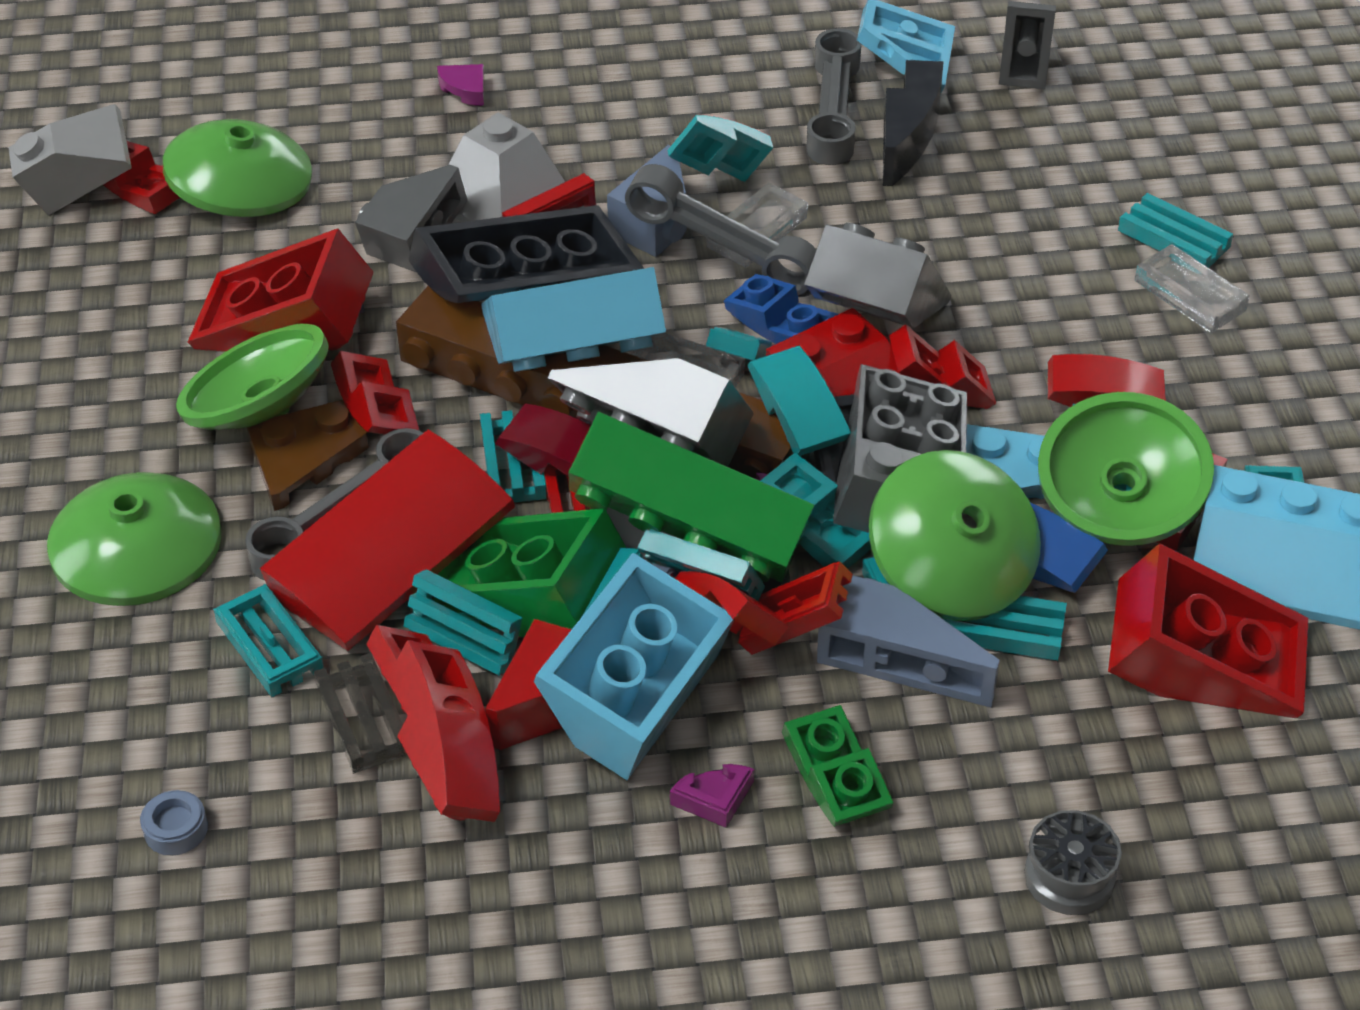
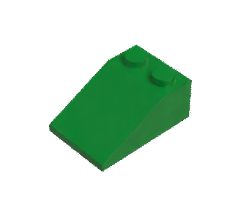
M605 508L504 517L437 575L523 617L518 636L524 638L534 619L573 629L581 619L620 548H626ZM432 596V600H433V601H435V602H437V603H439V604H441V605H443V606H445V607H447V608H449V609H451V610H453V611H455V612H457V613L464 612V611H462V610H460V609H458V608H456V607H454V606H452V605H450V604H448V603H446V602H444V601H442V600H440V599H438V598ZM478 619L479 622H480L479 624H482V625H485V626H488V627L497 629V628H495V627H493V626H491V625H489V624L483 622L482 620Z

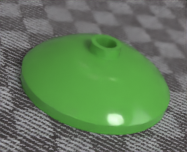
M222 119L195 125L176 136L168 144L163 155V175L173 192L193 206L221 215L254 217L280 212L299 202L308 192L311 184V161L301 146L288 135L271 126L248 120Z
M294 324L254 336L224 352L194 375L178 396L176 402L177 411L186 424L204 430L242 429L263 423L275 416L287 414L290 407L305 394L322 369L328 352V341L322 330L312 324Z
M1113 392L1096 395L1068 408L1048 429L1043 438L1038 457L1039 484L1044 498L1052 511L1078 530L1099 539L1103 543L1133 546L1153 543L1168 538L1184 529L1203 509L1212 487L1214 475V461L1209 442L1195 421L1184 411L1165 400L1134 392ZM1118 484H1126L1130 486L1132 490L1120 491L1115 489L1114 486Z
M940 450L923 453L905 461L881 485L870 511L869 539L871 549L884 578L890 585L908 594L942 619L972 621L995 615L1017 600L1029 586L1035 575L1040 558L1041 540L1038 521L1030 501L1023 490L1006 472L979 456L960 451ZM962 514L971 516L976 522V528L968 527L963 522Z
M128 473L100 481L85 489L67 503L59 512L50 528L47 552L55 576L73 594L88 601L104 605H139L175 594L198 579L210 566L218 552L222 533L221 523L213 501L195 484L176 476L161 473Z

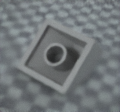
M116 104L50 123L36 132L24 134L15 144L8 147L12 177L48 216L132 168L121 110Z
M499 112L463 135L449 165L459 168L467 196V202L456 216V219L461 222L502 217V212L565 182L534 132Z

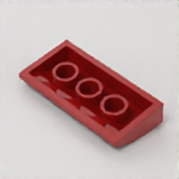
M428 429L260 567L266 585L282 606L349 651L374 630L376 625L382 623L404 604L410 595L417 592V588L412 586L415 574L426 569L435 574L441 572L514 509L515 505L513 499L476 463L445 439Z

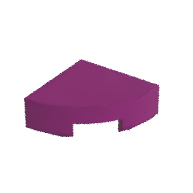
M484 64L437 66L438 82L442 91L446 93L449 91L454 95L460 96L462 103L484 105Z
M722 764V769L707 771L696 776L695 773H690L681 778L670 790V805L727 828L754 783V769L738 764Z

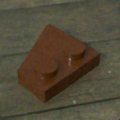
M343 400L275 416L263 423L247 427L249 441L274 511L283 509L290 504L288 493L310 479V481L317 485L333 474L337 466L350 462L369 448L366 430L353 418Z

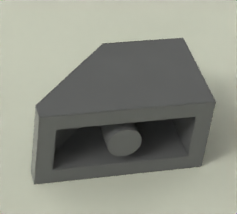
M1008 1L999 85L1045 89L1056 12L1055 5Z
M447 165L382 185L371 201L361 208L355 221L366 254L416 272L408 261L415 228L451 224L467 202L459 168Z

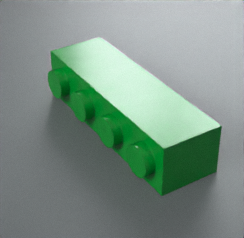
M599 411L568 472L569 491L576 493V500L588 508H605L607 511L609 507L629 516L628 521L643 532L646 530L650 531V529L658 532L664 531L682 540L749 561L763 582H768L770 578L781 583L783 582L808 527L814 504Z

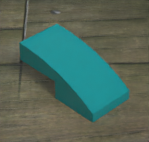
M696 115L667 151L669 157L708 176L716 168L745 182L772 151L773 144L769 135L744 124L715 116Z
M800 345L749 362V371L768 415L777 414L793 454L797 453L801 456L843 442L851 434L846 420L825 380Z
M797 453L791 455L760 480L763 483L814 504L810 522L800 545L823 567L840 561L848 569L871 550L869 532L833 523L834 499L838 485Z

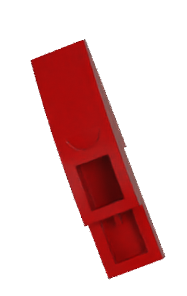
M376 625L366 645L380 667L382 675L386 678L399 700L402 710L407 714V718L397 737L410 758L412 766L419 774L433 799L435 807L441 815L454 820L462 821L468 818L495 822L500 813L499 781L495 750L480 693L458 649L433 645L427 634Z

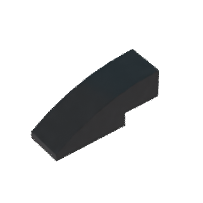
M906 60L904 87L886 88L882 186H893L906 175L923 155L933 137L939 116L944 61Z

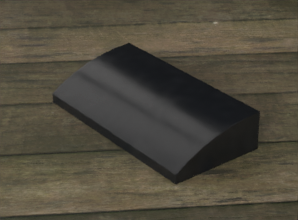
M599 205L415 228L408 260L422 280L434 292L454 303L484 300L497 294L644 269Z

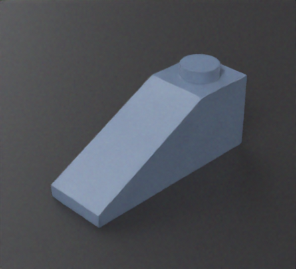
M852 576L851 583L843 586L848 591L846 601L838 604L844 609L842 618L818 629L817 663L992 707L1000 662L998 658L893 585L869 578Z

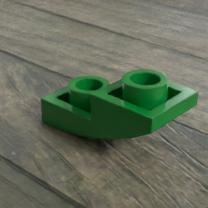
M842 705L784 722L782 735L810 792L833 827L892 808L894 802L869 748L861 750Z

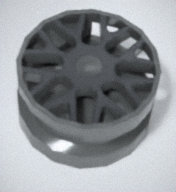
M1079 810L1058 811L1045 816L1034 827L1029 841V854L1024 869L1027 888L1035 900L1049 910L1058 913L1085 915L1100 909L1111 898L1116 882L1117 870L1122 856L1118 836L1106 822L1095 815ZM1041 830L1045 835L1036 834ZM1111 839L1114 845L1107 844V842Z

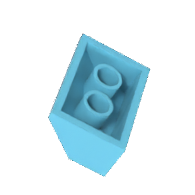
M654 267L492 295L481 304L498 364L512 362L514 372L545 367V356L566 352L568 362L599 357L598 346L619 343L621 353L653 347L652 336L666 332Z
M1214 465L1212 487L1203 507L1193 560L1308 617V619L1360 630V494Z
M632 553L535 676L534 683L573 745L622 778L628 780L719 655L734 620L723 608L635 553Z

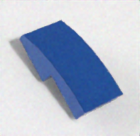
M758 274L746 280L742 286L724 300L727 311L751 330L775 344L838 315L813 305L799 303L796 285Z
M1030 502L1038 521L1041 540L1039 563L1033 579L1075 593L1108 550L1099 539L1078 530L1060 516Z

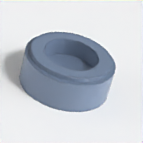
M181 790L168 791L155 796L145 805L140 816V824L147 845L153 851L163 855H180L194 849L202 842L208 829V822L201 800L194 794Z

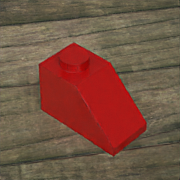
M534 619L485 708L494 748L502 750L563 728L534 683V679L572 629Z

